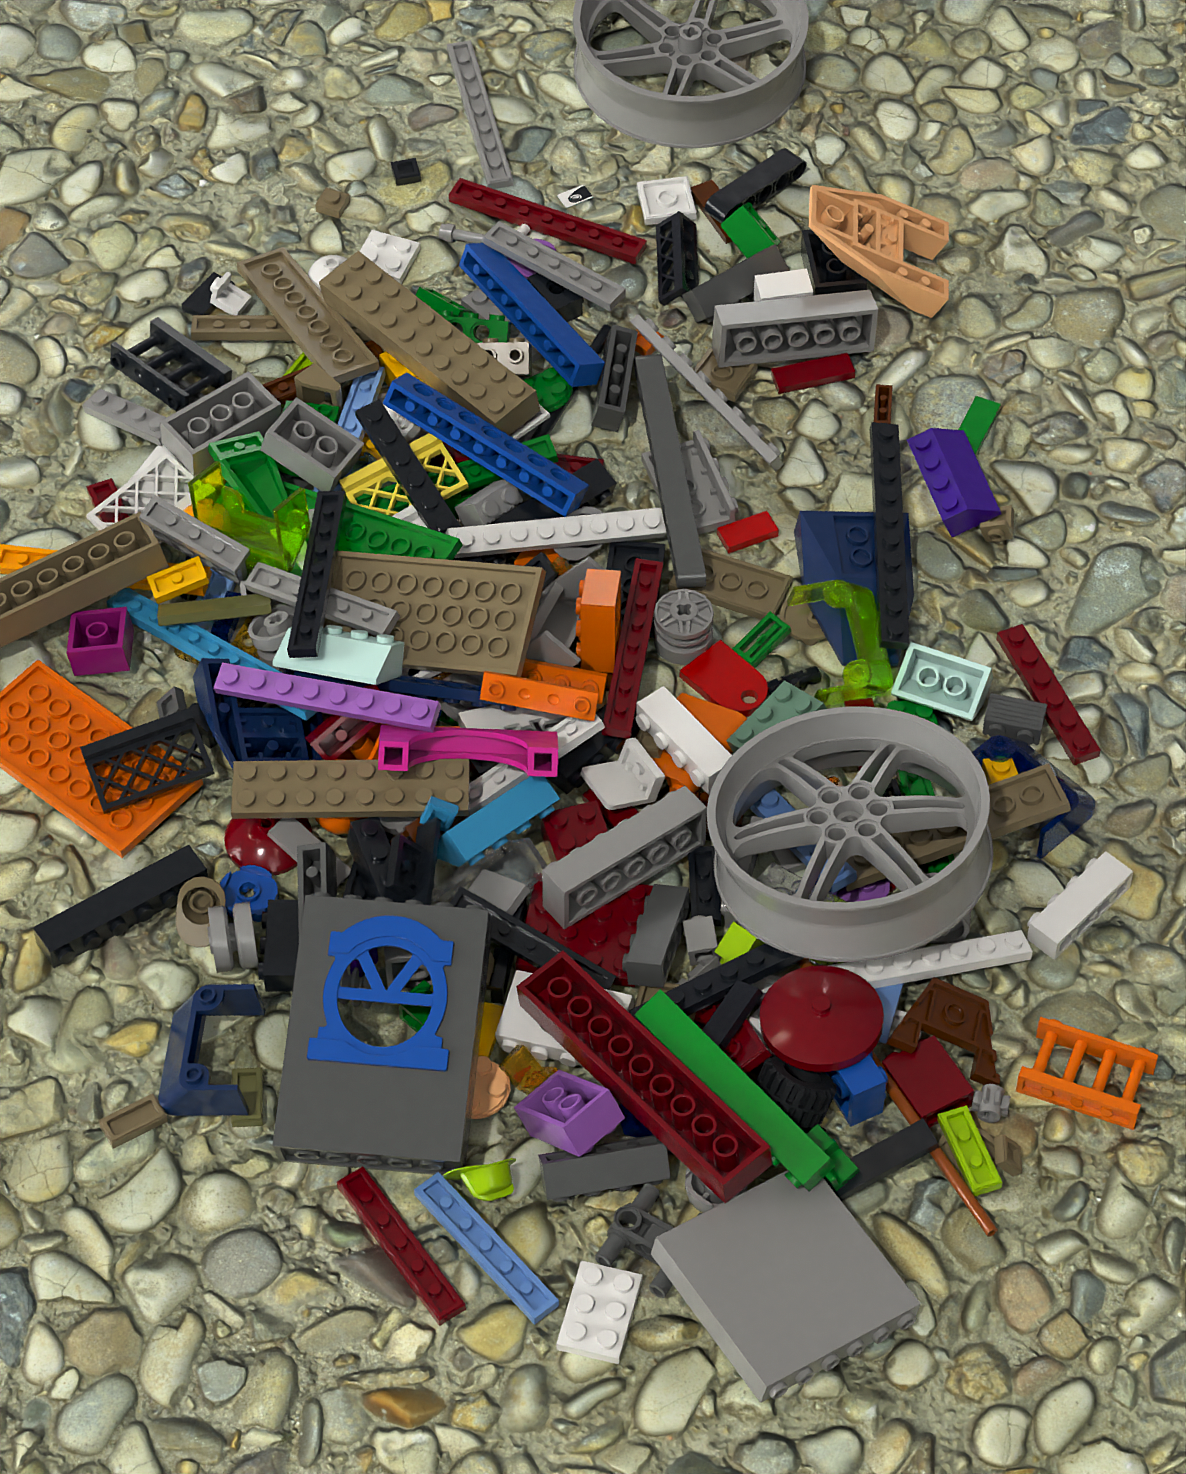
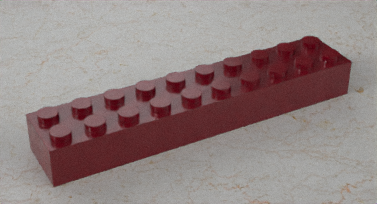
M562 950L516 986L520 1006L597 1081L609 1089L612 1095L724 1203L728 1202L772 1165L771 1147L566 952Z

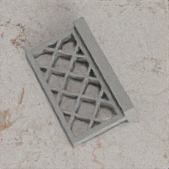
M154 495L140 514L139 519L151 528L156 538L191 558L199 556L203 565L210 567V569L240 585V581H245L248 578L245 561L250 555L249 548L160 497Z

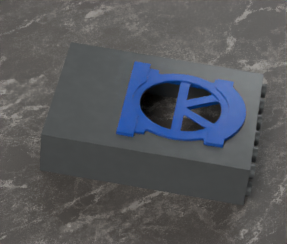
M316 892L314 896L305 895L272 1144L279 1161L360 1168L363 1166L365 1169L429 1175L439 1172L442 1176L448 1171L466 1167L492 937L489 910H484L479 905H467L466 908H458L445 902H438L435 906L423 905V902L418 900H406L405 903H397L385 897H377L374 901L362 900V897L357 895H345L344 898H337L324 892ZM384 946L398 947L412 953V957L386 990L369 951ZM354 960H359L371 989L340 986L344 972ZM424 965L432 980L433 993L401 992L417 969ZM337 999L431 1007V1011L424 1025L410 1039L394 1046L377 1047L361 1042L346 1029L339 1015Z

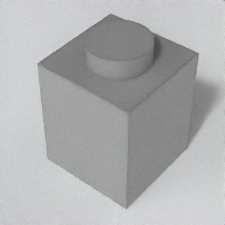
M694 916L689 920H684L683 927L690 966L698 965L701 960L712 959L715 956L720 961L719 955L714 952L717 948V940L712 916Z

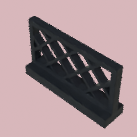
M190 708L80 747L104 814L215 774ZM193 732L195 740L190 749L177 744L181 736ZM162 744L168 747L163 759L149 754L153 746ZM197 747L199 748L200 753L195 751ZM174 749L187 754L181 766L168 761ZM135 754L141 757L135 769L122 764L127 755ZM193 756L203 760L206 768L194 772L187 769V766ZM146 759L159 764L154 776L140 771ZM108 764L113 766V769L106 779L96 775L94 767ZM164 767L178 771L173 780L167 782L159 779ZM119 769L132 774L126 786L113 781ZM137 776L150 781L146 790L139 792L131 789ZM99 782L104 784L102 789ZM109 787L123 791L118 800L106 803L104 796Z

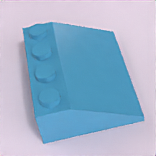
M528 777L446 831L439 839L437 859L457 867L462 866L466 862L470 866L474 865L485 857L484 850L491 846L495 851L509 841L506 837L508 834L515 831L519 835L532 826L529 820L537 815L540 819H543L555 810L552 805L560 800L559 796L546 777Z

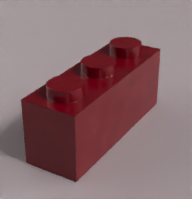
M367 684L363 687L367 689L379 690L378 687L373 684ZM332 714L305 738L323 760H335L375 726L377 722Z

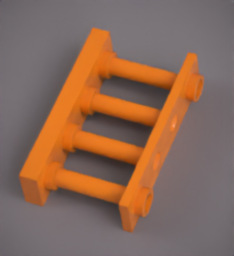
M525 659L521 677L484 671L480 700L594 721L597 703L602 704L604 701L608 674Z
M1040 1017L1036 1038L1042 1039L1043 1042L1033 1068L1021 1067L1016 1092L1134 1130L1141 1104L1135 1103L1133 1100L1143 1072L1154 1075L1158 1054L1152 1053L1146 1048H1136L1065 1025L1056 1019ZM1055 1044L1073 1049L1062 1078L1044 1073ZM1084 1053L1102 1059L1091 1088L1074 1083ZM1114 1063L1132 1068L1122 1097L1104 1093Z

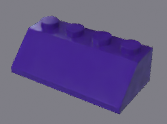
M930 428L907 439L941 519L952 538L1002 514L964 430Z

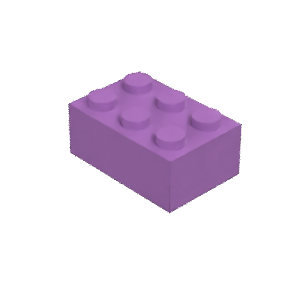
M562 1070L556 1071L514 1107L530 1136L579 1157L591 1151L594 1144L605 1135L613 1132L616 1126L625 1119L609 1089Z

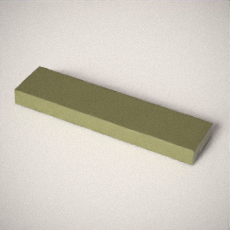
M260 594L161 604L158 605V625L167 626L271 614L272 599Z

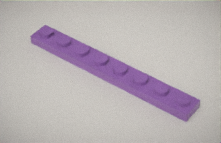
M223 662L213 688L218 694L432 733L441 709L439 701Z

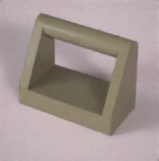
M314 363L294 377L297 398L305 403L331 405L325 400V392L331 393V406H339L341 415L343 410L341 385L320 366Z

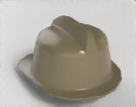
M194 877L180 888L177 899L176 930L180 938L190 946L206 947L210 945L207 928L210 927L208 907L221 905L225 907V892L215 880L207 877Z

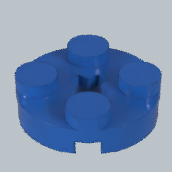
M242 866L240 871H236L233 874L231 871L227 873L220 882L225 892L227 915L232 918V908L235 903L250 901L252 920L254 922H261L262 911H267L268 900H278L279 897L278 886L272 878V874L259 866ZM249 889H253L254 895L251 897H244L241 894L242 892L247 893Z

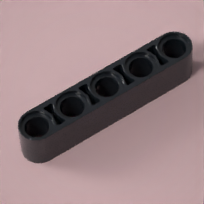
M783 148L714 193L707 200L704 211L722 223L748 202L753 208H756L799 179L804 173L807 163L787 148Z

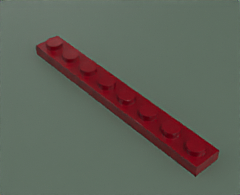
M459 178L449 193V202L519 226L526 224L531 230L635 265L647 247V240L463 178Z
M635 559L603 720L605 728L602 729L601 735L627 739L631 737L636 703L638 701L663 571V562Z

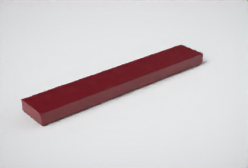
M363 1166L336 1182L337 1188L439 1326L466 1310L464 1301Z

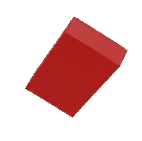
M767 511L717 528V535L728 554L777 537L779 533L777 526Z

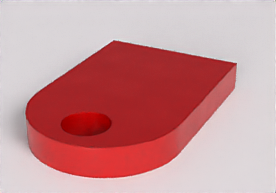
M719 640L679 670V677L708 702L737 711L745 717L751 716L768 697V686L764 676L722 640ZM750 696L755 698L756 701L754 703H745L742 699Z

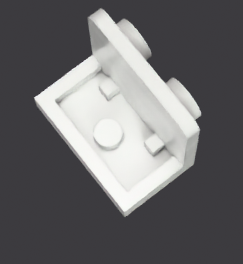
M636 737L626 739L618 761L586 766L582 768L580 773L608 810L655 802L665 778L662 770Z

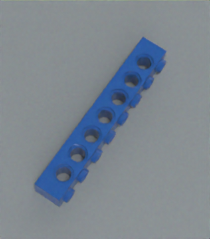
M406 372L391 382L382 404L562 516L566 517L579 508L589 484Z

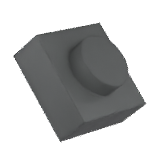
M175 686L156 702L159 718L187 709L183 689Z

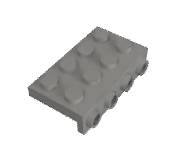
M699 430L693 431V440L680 443L697 531L698 535L735 522V513H738L739 510L735 497H730L729 486L726 478L721 477L719 473L720 468L717 458H712L710 454L708 439L706 437L703 438ZM650 451L642 453L641 461L659 498Z

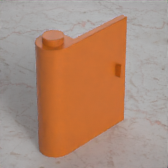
M681 693L677 700L732 754L733 751L726 740L747 718L737 711ZM665 749L660 758H652L664 773V779L667 780L670 792L686 786L695 795L701 789V786L697 787L692 782L689 774L683 768L675 765L671 755Z

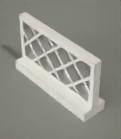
M165 452L87 514V519L98 530H102L118 522V513L136 514L140 511L142 513L145 507H138V497L152 498L154 495L160 498L174 499V506L183 511L200 498H209L212 502L213 488L207 482L202 484L174 457ZM167 462L174 469V475H158V468ZM142 481H155V490H138V484ZM158 481L174 482V492L158 491ZM177 482L189 483L194 489L189 493L177 492ZM123 496L135 497V507L118 506V500ZM102 512L115 513V522H102L97 516ZM156 538L159 544L163 542L160 539Z

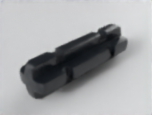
M817 666L806 668V672L800 670L782 676L781 680H778V678L767 682L768 693L771 695L784 680L790 683L794 678L799 679V688L807 686L808 682L810 685L820 682L821 673Z

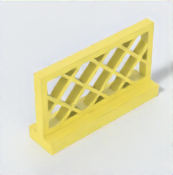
M428 433L409 443L425 471L439 473L437 483L434 485L440 491L444 500L469 487L442 440ZM439 454L443 455L445 460L442 468L429 465L431 458ZM382 458L339 480L341 489L346 492L349 503L389 516L398 513L393 511L396 500L407 502L409 506L412 505L407 496L399 494L401 487ZM445 475L456 477L459 483L451 487L442 486ZM388 481L397 483L393 493L380 491L382 484ZM363 494L373 495L369 506L358 504L355 498ZM378 497L391 499L387 510L374 507Z

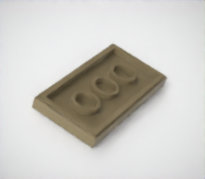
M701 548L706 572V586L686 589L695 590L705 595L713 605L760 620L770 611L777 615L792 584L793 576ZM674 574L668 584L669 591L678 590Z

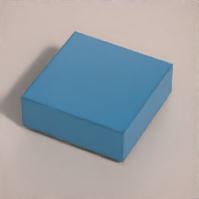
M431 796L424 812L420 816L419 823L424 824L437 817L441 820L440 830L446 832L458 814L459 806Z

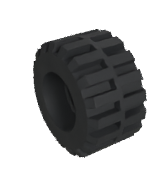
M771 1054L765 1060L755 1081L756 1085L799 1127L813 1128L817 1124H822L837 1091L836 1084L826 1072H814L796 1068L782 1061L774 1054Z

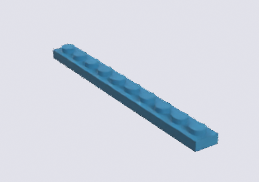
M130 588L122 589L106 601L108 608L127 607L132 624L198 661L201 658L229 659L230 664L282 673L193 623L159 626L157 619L159 604ZM279 705L306 721L317 713V711Z

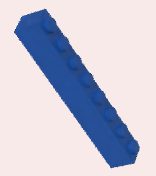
M483 243L466 244L459 263L460 268L571 387L597 385L605 364L598 354L502 253Z

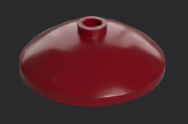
M282 818L230 820L225 830V848L230 860L238 868L246 865H255L265 868L272 876H276L297 867V862L267 836L268 831ZM295 818L312 833V828L307 818Z

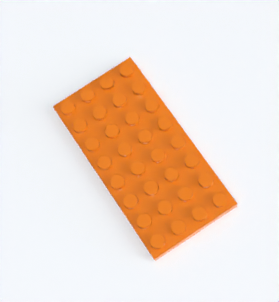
M40 660L35 661L0 692V768L121 858L130 852L203 785V779L104 814L80 747L133 727ZM155 745L149 754L163 759L166 751ZM135 754L127 755L122 764L135 769L141 757ZM170 756V758L168 759V761L171 763L177 764L179 766L182 765V763L175 759L173 756ZM146 759L140 771L154 776L159 764ZM108 764L94 767L96 775L106 779L113 769V766ZM164 767L159 779L167 782L173 780L178 771ZM119 769L113 781L126 786L132 774ZM137 776L131 789L139 792L146 790L150 781ZM99 782L102 789L104 784ZM109 787L104 796L106 803L118 800L123 791Z

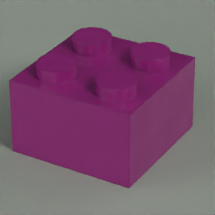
M127 607L77 611L71 614L66 653L74 676L130 671L134 628Z

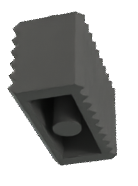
M990 693L982 733L984 735L988 734L994 739L1006 738L1007 740H1017L1024 745H1039L1047 704Z

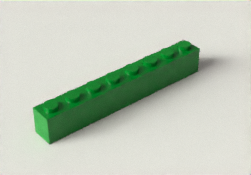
M661 989L634 1014L641 1022L640 1024L655 1036L771 1147L772 1164L777 1167L781 1163L788 1170L784 1176L797 1189L803 1185L810 1192L836 1166L831 1158Z

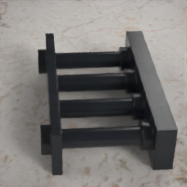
M159 317L150 321V337L126 350L115 341L111 343L110 364L176 412L188 406L189 398L210 386L218 389L232 380V369ZM153 347H158L164 352L147 363L137 358V356ZM172 360H176L183 365L166 376L156 371V369ZM191 373L201 378L183 390L174 384Z

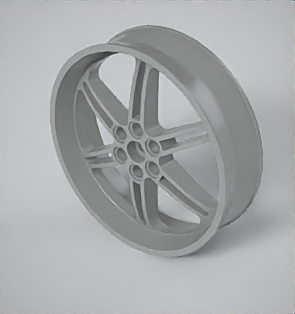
M576 0L573 10V29L577 46L574 53L573 67L577 88L589 108L600 119L619 132L647 143L673 148L693 149L722 146L749 138L776 123L787 113L800 95L806 76V57L803 46L808 33L809 21L805 0H744L762 9L773 18L722 30L711 29L718 0L709 1L704 19L699 17L705 0H695L688 20L682 24L671 21L643 0ZM612 12L620 13L640 34L651 42L650 44L608 51H597L590 46V40L596 27ZM780 40H788L791 43L789 54L783 63L762 79L757 78L729 60L760 50ZM659 73L669 74L662 93L635 86L618 77ZM701 79L725 91V93L714 95L687 96L692 83ZM675 85H680L676 95H672Z
M866 706L838 707L812 711L777 723L751 738L740 747L725 763L712 785L707 805V826L711 842L715 848L714 877L719 895L729 913L750 934L774 948L799 957L830 962H860L892 957L921 947L942 936L966 917L977 904L989 881L993 866V844L987 824L990 814V794L985 773L970 749L953 734L933 722L902 711ZM863 766L851 784L847 786H837L817 772L836 767ZM903 770L940 785L957 798L923 795L882 796L896 771ZM780 785H784L809 807L771 816L743 827L735 826L741 816L756 801ZM954 826L962 827L967 832L966 842L961 853L948 866L931 878H928L921 871L908 853L890 835L899 832ZM816 844L799 888L794 895L779 892L762 884L737 865V861L746 855ZM854 855L863 856L901 891L886 897L866 901L824 902L846 860ZM826 860H828L827 863H826V865H825V867H824V869H823V871H822V873H821V875H820V877H819V879H818V882H817V884H816V886H815V888H814V891H813V893H812L810 899L808 900V897H809V895H810V893H811V891H812V889H813V887H814V885H815V883H816V881H817V878H818V876H819V874H820V872H821V870H822V868H823V866H824Z

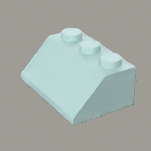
M910 642L891 695L973 721L983 706L993 680L992 668Z

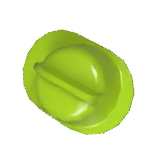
M516 1158L505 1159L492 1164L454 1169L443 1174V1178L448 1180L462 1179L471 1195L479 1200L494 1201L511 1195L514 1187L510 1165L516 1162Z

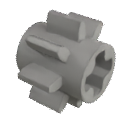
M986 1084L982 1087L981 1091H974L971 1110L978 1111L977 1116L980 1120L995 1123L1000 1120L1001 1116H1008L1011 1097L1004 1095L1005 1091L1002 1087L995 1084Z

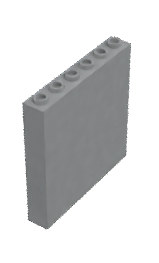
M788 1170L730 1199L728 1202L722 1203L657 1236L651 1251L652 1257L760 1403L771 1397L772 1399L781 1397L787 1392L789 1387L797 1383L798 1385L807 1383L815 1373L823 1369L824 1371L833 1369L841 1359L847 1356L851 1358L857 1356L867 1345L873 1342L876 1344L883 1342L890 1336L891 1332L899 1328L901 1330L907 1329L916 1321L915 1316L921 1305L824 1178L809 1192L803 1185L797 1189L784 1176Z

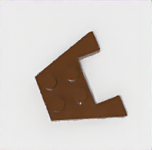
M933 977L890 1035L887 1044L912 1054L917 1048L920 1030L930 1035H935L937 1038L975 1054L970 1074L971 1080L982 1085H999L1000 1075L996 1073L995 1069L997 1055L996 1050L992 1049L991 1042L993 1029L988 1000Z

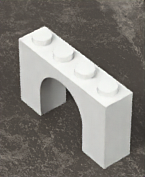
M516 970L495 1032L499 1047L512 1054L515 1050L527 1053L539 1060H547L548 1058L559 1060L560 1063L570 1067L581 1065L520 1006L516 986L533 973ZM605 989L628 1012L634 1008L635 1003L632 995Z

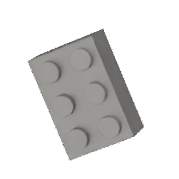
M296 397L266 431L260 450L318 490L333 491L339 484V480L344 478L357 463L364 442Z

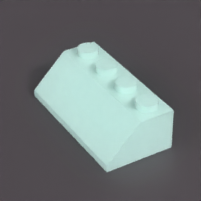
M327 625L322 631L318 657L289 658L287 647L291 632L290 627L273 659L272 666L377 685L402 676L404 642L394 640L392 635L380 634L377 637L368 636V631L351 630V632L342 631L343 627Z

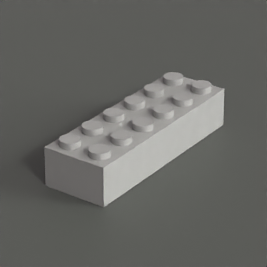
M871 290L716 305L714 307L711 348L719 368L833 356L843 353L874 351L878 307Z
M683 786L676 791L669 792L663 799L653 805H647L641 812L631 818L622 820L611 830L598 834L584 846L573 849L570 854L562 859L551 862L542 870L543 907L563 929H566L687 856L694 849L705 845L707 807L686 786Z

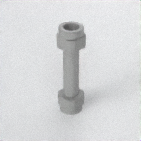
M442 223L440 226L439 239H443L446 242L452 243L453 239L471 243H483L484 234L456 229L454 224Z

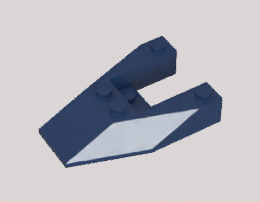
M201 658L193 675L197 702L232 770L234 761L321 760L322 757L305 737L324 722L322 712L315 713L306 721L282 707L238 708L235 696L218 694L213 689L222 662L230 664V660ZM279 668L278 670L284 674L294 675V670Z

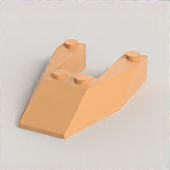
M818 185L810 187L809 228L838 259L910 310L933 318L949 300V280L904 262L903 248L933 260L949 242V223L882 194Z

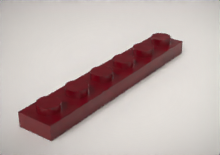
M1020 624L997 632L996 640L1033 700L1047 704L1045 720L1072 764L1077 765L1100 757L1101 749L1024 625Z

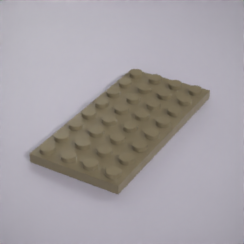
M337 550L331 588L398 612L400 618L389 635L394 636L396 641L404 642L402 668L483 676L484 671L521 677L546 571L542 567ZM327 618L324 620L323 628L327 625H336L343 627L342 631L345 632L357 630Z

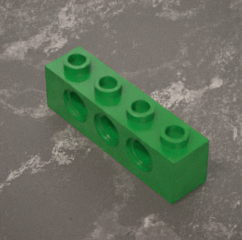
M437 310V313L451 324L456 322L461 324L463 333L475 343H482V340L476 336V330L480 325H485L489 329L488 338H497L498 343L509 342L511 322L505 321V316L489 314V320L479 319V313L463 312V317H452L453 311Z

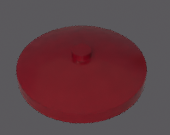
M809 966L784 975L768 989L760 1007L761 1034L769 1049L787 1064L807 1071H836L860 1062L876 1047L883 1031V1006L876 990L861 976L835 966Z

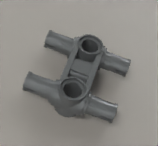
M646 1183L632 1203H628L615 1211L614 1221L607 1230L608 1238L595 1254V1260L600 1265L611 1267L623 1248H627L658 1265L651 1255L655 1238L674 1227L648 1214L660 1197V1191L655 1186ZM625 1223H630V1224H633L634 1226H632V1227H630V1228H626V1227H623L622 1225L625 1224ZM660 1269L650 1283L649 1290L657 1297L664 1298L673 1284L663 1270Z

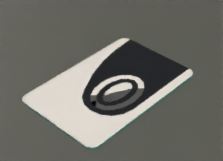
M585 185L557 195L566 208L593 198Z

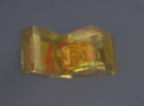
M516 1045L499 1065V1068L505 1072L512 1084L526 1095H529L558 1071L556 1067H541L524 1045Z

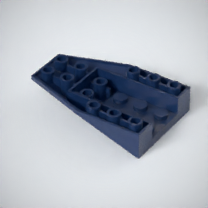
M800 511L794 529V537L804 599L841 665L897 667L901 650L879 648L873 512ZM903 513L909 620L914 599L909 513Z

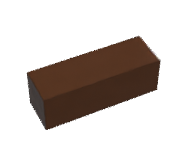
M876 384L873 422L891 424L893 385Z

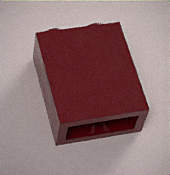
M935 1035L926 1040L919 1039L917 1048L912 1054L905 1051L893 1052L882 1061L883 1066L920 1119L924 1118L929 1128L938 1124L937 1117L940 1113L966 1105L968 1108L972 1107L973 1088Z

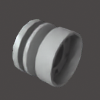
M678 589L666 593L656 603L654 610V645L656 651L663 659L673 664L687 665L712 646L714 611L711 602L705 595L695 590Z

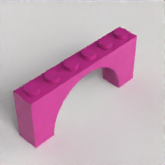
M381 725L378 770L408 771L413 765L438 759H477L515 766L526 772L527 776L557 777L558 734L552 731L435 727L432 733L394 725Z

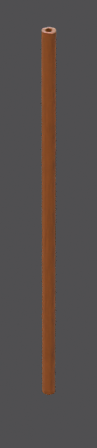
M804 958L797 962L800 968L813 966L809 958ZM872 1051L877 1067L881 1066L886 1072L888 1078L886 1092L909 1125L921 1120L874 1051ZM939 1146V1148L930 1152L932 1158L987 1237L993 1236L998 1231L997 1227Z

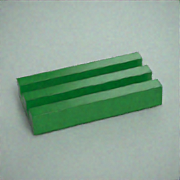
M770 611L732 650L756 668L792 632L791 627ZM772 622H774L775 624H774L765 634H762V635L756 640L757 642H756L746 653H744L743 651H744Z

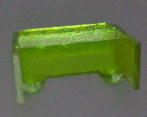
M219 461L213 462L188 482L194 517L249 548L250 555L245 561L246 568L253 570L257 562H261L289 573L293 570L310 529L305 488H298L274 508L273 519L245 510L240 492L224 485Z
M831 580L793 587L787 600L788 606L825 600L833 608H846L858 659L849 662L845 666L842 673L844 685L819 689L814 698L827 706L844 703L847 700L883 696L888 693L893 685V675L886 648H879L878 612L871 590L865 586L843 580Z

